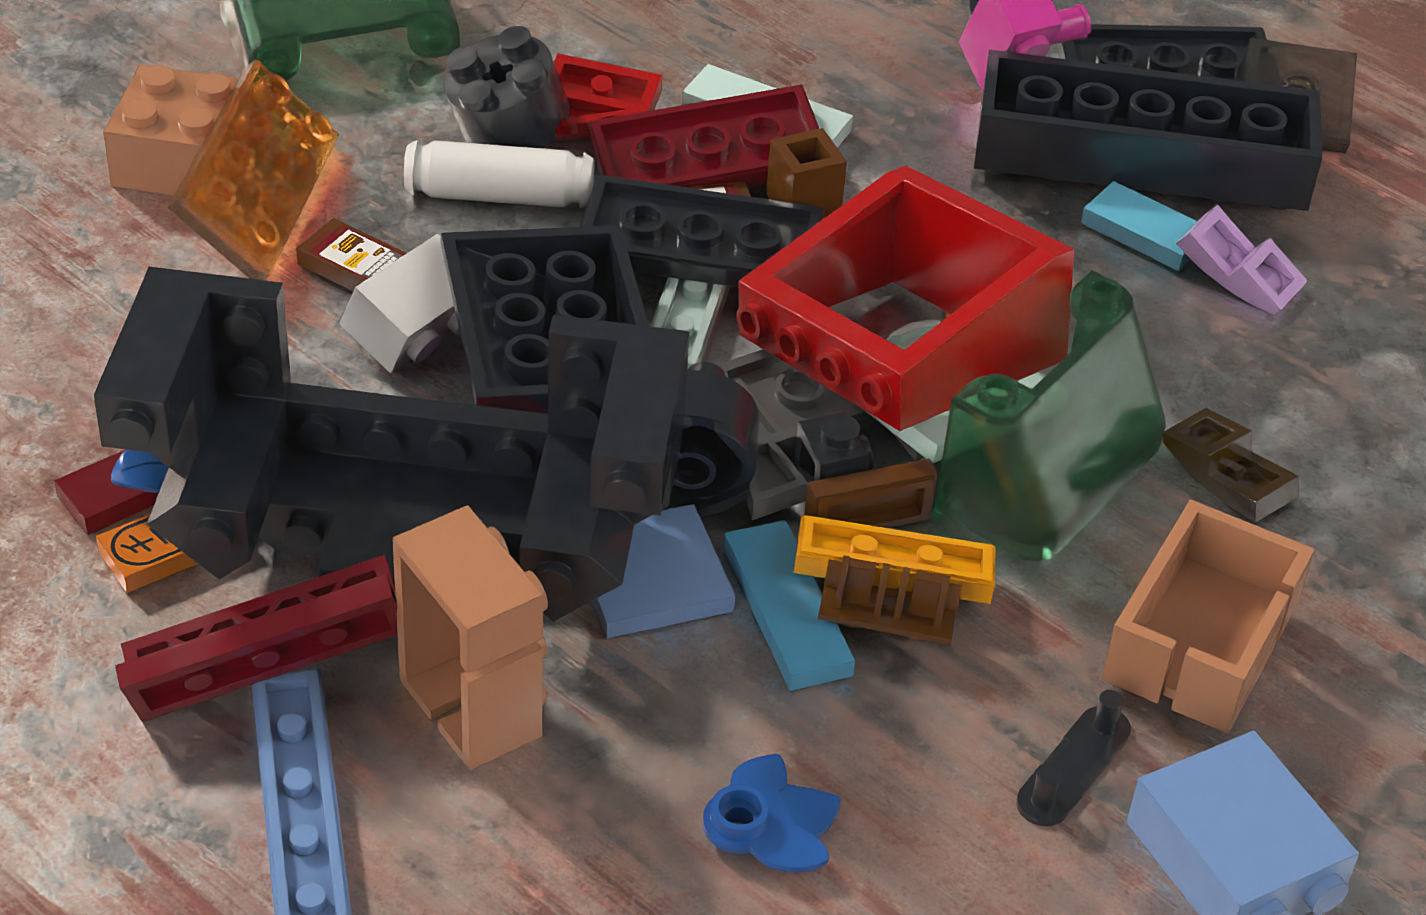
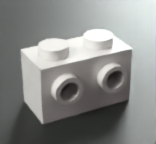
M438 234L356 286L339 323L390 373L411 359L415 363H420L426 359L439 345L441 338L451 331L455 335H460L440 243L441 237Z

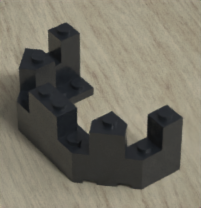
M149 266L94 393L101 446L150 452L169 467L147 525L219 580L251 560L259 537L276 550L322 555L317 569L318 577L385 555L395 582L393 537L468 505L487 528L492 526L500 532L505 540L510 556L524 572L531 571L538 577L548 601V607L543 611V614L554 622L623 584L634 525L652 515L661 516L662 509L670 505L684 432L690 331L553 315L549 330L548 414L291 383L283 282Z

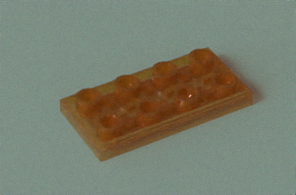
M255 59L243 69L167 208L248 278L265 280L270 276L339 134L332 128L330 122L323 114L313 111L291 91L287 82L281 76L270 72L261 62Z

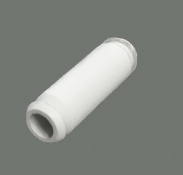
M419 139L408 144L406 148L404 188L414 196L417 195V191H423L431 198L562 208L572 203H579L581 209L587 206L593 189L594 158L583 152V157H576L568 150L437 140L427 145H420Z

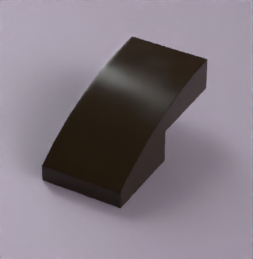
M1204 408L1163 432L1164 445L1200 484L1229 507L1255 523L1299 497V475L1252 452V430L1208 408Z

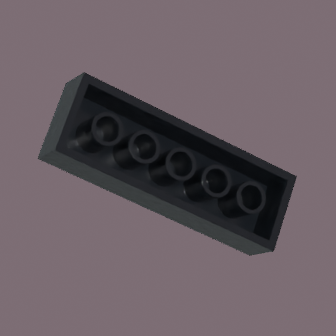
M989 50L973 169L988 170L997 174L1011 173L1043 177L1052 181L1066 180L1098 184L1104 187L1115 181L1129 189L1153 191L1168 196L1184 195L1213 199L1223 203H1247L1268 206L1277 210H1309L1322 161L1320 91L997 50Z

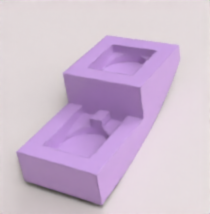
M1218 205L1203 215L1176 243L1194 263L1220 285L1244 301L1272 315L1279 312L1308 281L1271 238H1268L1255 248Z

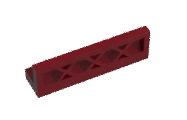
M382 555L121 643L125 662L115 665L120 690L140 720L144 722L397 636L395 582L386 556Z

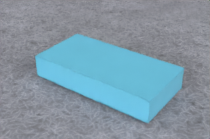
M1115 181L1110 183L1084 207L1081 223L1178 271L1191 260L1176 244L1197 223L1196 220Z

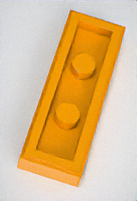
M801 515L793 573L825 578L829 559L842 561L843 556L846 555L850 556V558L876 563L872 586H879L883 563H888L890 568L886 588L899 590L903 567H908L910 572L906 591L912 592L916 571L942 576L944 574L950 575V583L962 585L961 600L991 604L995 587L996 546Z

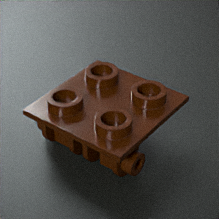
M846 555L843 556L842 561L829 559L818 619L840 623L851 628L862 627L907 636L913 640H928L951 645L955 614L959 606L962 585L950 583V575L943 574L942 576L916 571L913 590L910 592L906 591L910 572L908 567H903L898 590L886 588L890 568L888 563H883L879 586H872L876 569L875 562L854 559Z

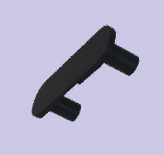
M1115 690L1103 691L1099 696L1098 705L1089 708L1079 717L1044 763L1040 764L1021 787L1016 803L1019 813L1027 821L1039 826H1053L1062 822L1126 744L1130 736L1131 726L1127 717L1121 713L1124 699L1119 692Z

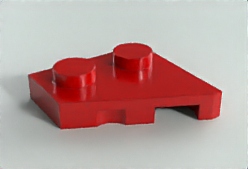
M557 53L554 63L570 104V116L567 123L563 117L560 124L555 128L557 138L553 142L588 138L587 122L655 110L662 92V75Z

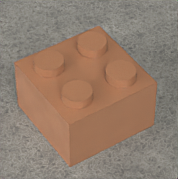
M140 64L103 131L111 187L222 202L254 135L249 79L227 77L220 73L206 74L177 70L163 65L149 66Z

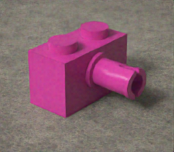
M979 0L959 40V44L983 92L989 50L1046 56L1053 44L1087 38V34L1091 32V19L1087 9L1082 4L1056 10L1052 0Z

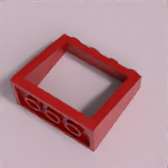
M903 166L884 174L739 280V309L737 311L739 335L898 431H902L1067 360L1075 249L908 166ZM895 283L951 315L903 350L829 307L887 284Z

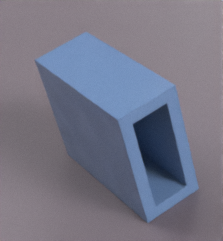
M1255 730L1138 778L1126 822L1198 915H1305L1310 912L1316 915L1324 914L1339 905L1349 892L1348 883L1359 855L1358 851Z

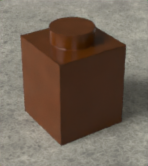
M823 128L771 139L766 194L770 200L824 208V219L843 205L847 160Z

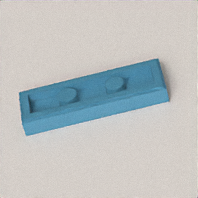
M786 520L724 533L723 549L789 691L853 677L855 659L837 623L818 619L822 593L814 576L793 573L797 542Z

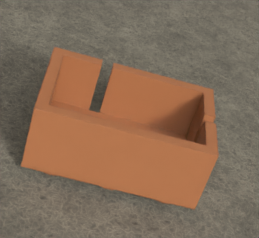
M1190 499L1114 624L1101 680L1157 704L1163 695L1173 699L1171 710L1229 734L1270 658L1276 641H1279L1299 604L1315 549Z
M468 505L393 537L399 676L402 684L430 720L461 706V710L438 720V730L470 771L541 737L542 705L547 702L546 690L543 685V659L547 657V646L543 637V611L547 609L548 601L538 577L533 572H524L510 556L505 540L500 532L492 526L487 528Z

